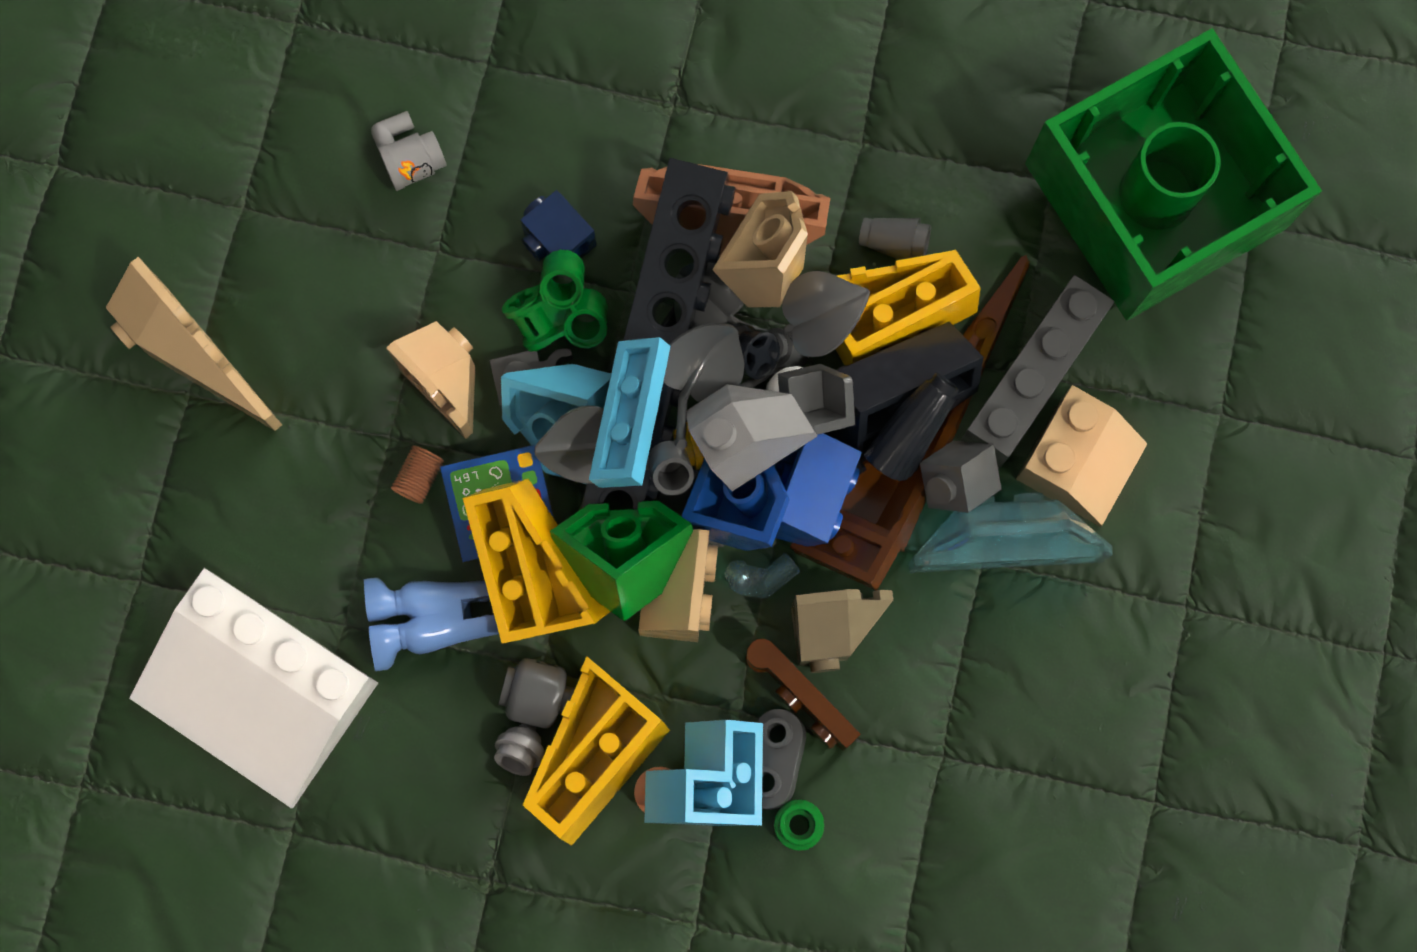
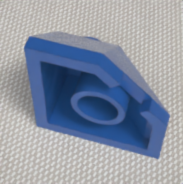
M704 459L681 517L692 524L693 530H710L709 541L744 551L772 547L790 499L774 465L734 491H731L710 469Z

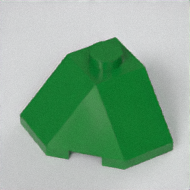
M660 501L638 502V509L610 510L609 503L588 504L552 529L550 533L553 541L591 597L621 620L626 621L662 594L693 532V527L689 521Z

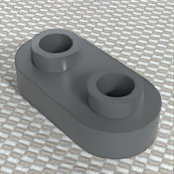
M784 709L770 710L757 721V723H763L762 777L766 774H771L775 780L771 791L762 792V809L766 810L779 809L791 800L795 791L806 743V729L803 722L796 715ZM783 725L786 729V736L781 742L774 743L770 737L771 731L775 726Z

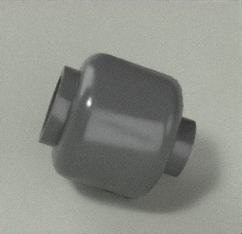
M523 658L517 663L516 668L508 666L498 705L506 707V716L511 721L549 729L555 724L558 714H562L567 700H571L575 687L566 685L567 673L563 667L531 658Z

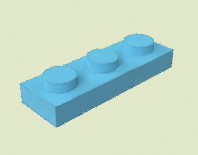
M660 337L618 341L589 480L599 488L642 486L671 347Z

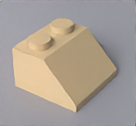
M1072 385L1059 401L1016 480L1101 527L1147 443L1116 409Z

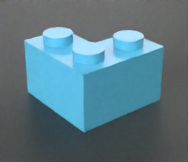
M735 720L686 722L684 769L646 771L644 823L712 826L762 825L763 723Z

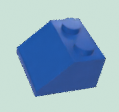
M823 433L775 463L774 466L790 499L775 538L807 547L828 543L837 534L841 526L843 515L840 513L845 496L853 490L859 477L857 464L862 452Z

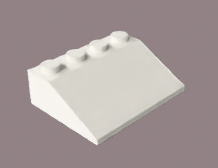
M204 568L175 608L129 699L290 808H293L378 685V682L219 576Z

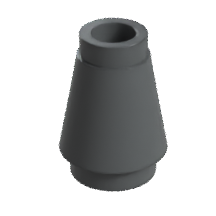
M865 217L861 225L859 245L866 246L897 260L927 255L931 225L921 223V218L871 219Z

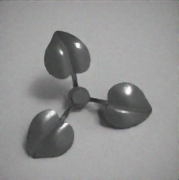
M694 262L681 268L676 278L687 277L694 268ZM708 262L704 282L711 283L710 295L705 312L696 310L692 328L704 324L729 323L732 325L740 322L754 327L755 330L760 329L773 333L780 345V356L776 367L772 373L763 379L751 378L739 385L754 388L771 378L782 368L801 367L808 361L809 357L827 355L840 346L858 323L868 302L870 291L865 287L850 283L831 273L820 271L804 273L790 284L783 299V314L790 324L786 325L784 329L773 328L768 330L741 321L734 316L743 307L744 303L712 270L715 264ZM674 301V314L678 323L682 315V309L680 304Z
M713 323L697 326L682 333L670 343L671 347L663 382L673 389L682 390L678 397L676 438L674 441L658 443L651 449L648 455L646 470H650L654 485L659 490L657 501H660L680 516H682L700 471L695 470L694 467L692 468L687 451L685 450L687 446L685 437L688 398L691 395L696 401L700 402L726 384L739 386L743 378L744 358L739 342L738 330L729 324ZM589 405L580 406L562 415L536 444L534 452L537 459L549 470L564 478L579 483L594 484L589 480L604 408ZM709 541V543L713 545H718V547H724L723 544Z

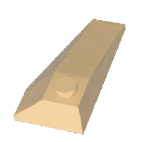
M139 257L134 259L129 264L106 306V309L117 321L110 328L129 349L137 344L150 357L274 431L281 427V422L170 290Z

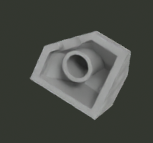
M726 384L687 410L686 418L689 432L710 469L731 491H734L817 437L816 432L793 395L788 393Z

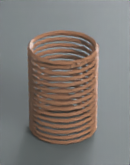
M414 445L411 447V453H408L409 456L405 459L406 462H403L404 465H402L403 468H400L401 471L397 474L398 477H395L396 480H394L395 483H392L391 489L411 501L423 504V499H426L425 496L429 493L428 490H431V484H434L433 481L437 478L436 475L440 472L439 469L443 466L444 460L432 452Z

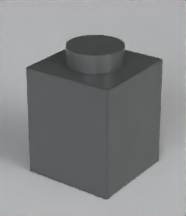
M953 440L920 462L928 508L969 513L1001 490L994 444Z

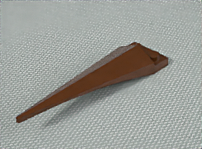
M1027 255L1019 259L997 291L963 334L984 357L981 375L1029 269L1030 261ZM972 396L949 411L923 460L953 441ZM867 460L864 461L863 464L867 470L859 475L855 487L845 496L840 510L843 519L837 534L826 544L807 547L792 543L790 548L796 554L877 591L899 551L904 552L927 499L920 466L913 476L907 480L898 481L882 474Z

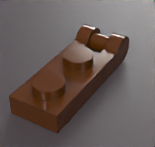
M757 639L750 644L746 655L748 667L757 673L767 672L780 685L775 691L777 696L794 713L802 708L814 720L815 723L810 729L825 746L832 749L837 744L844 751L861 735L772 642L766 639Z

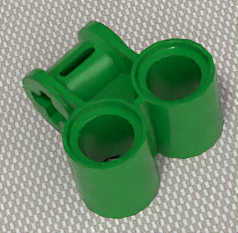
M560 249L546 256L542 263L540 284L513 295L501 309L507 319H512L524 337L522 343L527 351L532 352L543 349L562 336H566L571 344L579 348H591L600 344L607 334L608 304L606 298L594 289L583 288L585 273L583 260L570 250ZM566 275L571 277L573 281L568 284H559L554 282L552 277ZM581 314H590L596 320L582 322L576 317Z

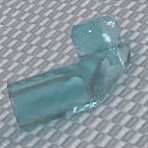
M784 553L766 569L746 565L742 560L733 561L726 567L724 576L725 580L729 583L730 589L737 594L762 599L774 594L796 576L800 570L795 562Z

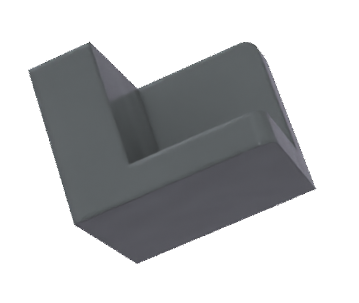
M822 364L778 374L779 392L793 395L817 435L855 425L853 380L851 376Z

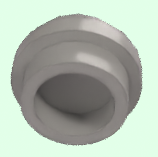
M526 724L509 728L504 733H501L495 742L497 752L494 759L496 763L503 769L521 776L530 775L533 768L539 767L545 754L544 748L541 745V737L536 732V727Z

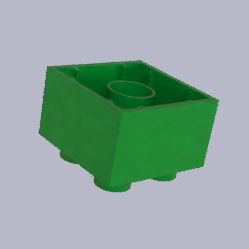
M1213 28L1045 121L1025 162L1028 170L1110 297L1115 301L1114 303L1126 321L1286 230L1322 192Z

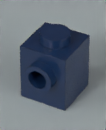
M558 190L554 191L547 198L540 196L531 202L523 213L524 217L520 220L525 235L521 241L530 254L539 262L551 252L560 249L570 250L582 259L597 246L595 231Z

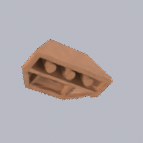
M702 165L728 172L730 178L728 185L736 187L729 216L720 215L716 234L724 235L719 257L758 195L763 193L792 191L798 197L808 233L806 245L825 235L830 205L829 197L823 194L816 195L808 187L785 177ZM667 167L659 170L654 168L641 169L634 193L633 206L652 225ZM698 205L687 206L680 213L679 223L687 230H696L704 224L706 211Z

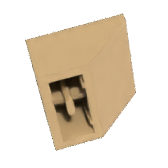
M693 530L662 594L641 609L638 629L640 636L698 642L699 630L709 631L713 595L704 594L705 581L715 582L718 545L709 544L710 530Z

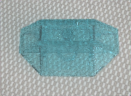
M1023 493L1015 495L1014 502L995 503V496H991L969 513L953 511L909 562V573L1103 563L1113 555L1110 543L1058 499L1044 500L1043 493Z

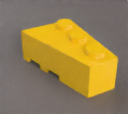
M956 250L897 260L895 265L866 270L865 266L850 269V273L837 276L850 283L867 288L870 291V296L855 328L835 350L844 365H850L876 354L883 348L892 347L910 339L924 330L933 329L949 321L954 325L977 313L981 288Z

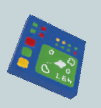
M536 445L440 467L463 562L479 559L463 502L464 497L483 489L529 478L553 516L542 465L534 452Z

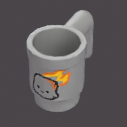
M408 111L377 122L371 128L372 137L396 191L435 175L434 171L447 166L433 131L420 136L418 133H415L398 141L394 140L393 136L414 128Z

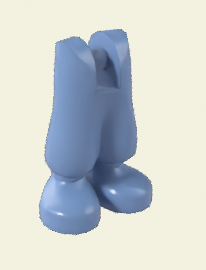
M379 578L364 579L365 605L369 622L382 621L397 615H407L410 618L406 623L369 626V638L375 671L388 670L392 667L397 652L401 649H408L415 654H425L457 643L499 634L494 615L472 618L470 603L487 602L490 600L485 581H411L403 585L400 590L393 591Z

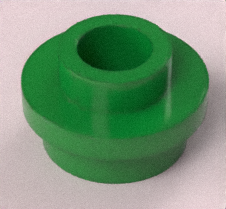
M790 801L784 804L775 816V834L778 840L787 848L797 851L807 850L816 845L823 835L824 819L822 813L809 801ZM794 816H803L808 821V830L805 834L796 835L790 830L789 823Z

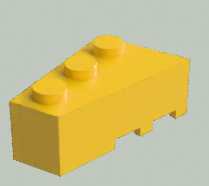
M529 478L483 489L463 498L502 644L595 624L611 612L591 597L553 541L550 531L558 526Z
M587 656L580 670L582 674L571 700H567L561 714L563 718L553 742L546 749L523 803V806L557 837L571 846L670 731L658 716Z

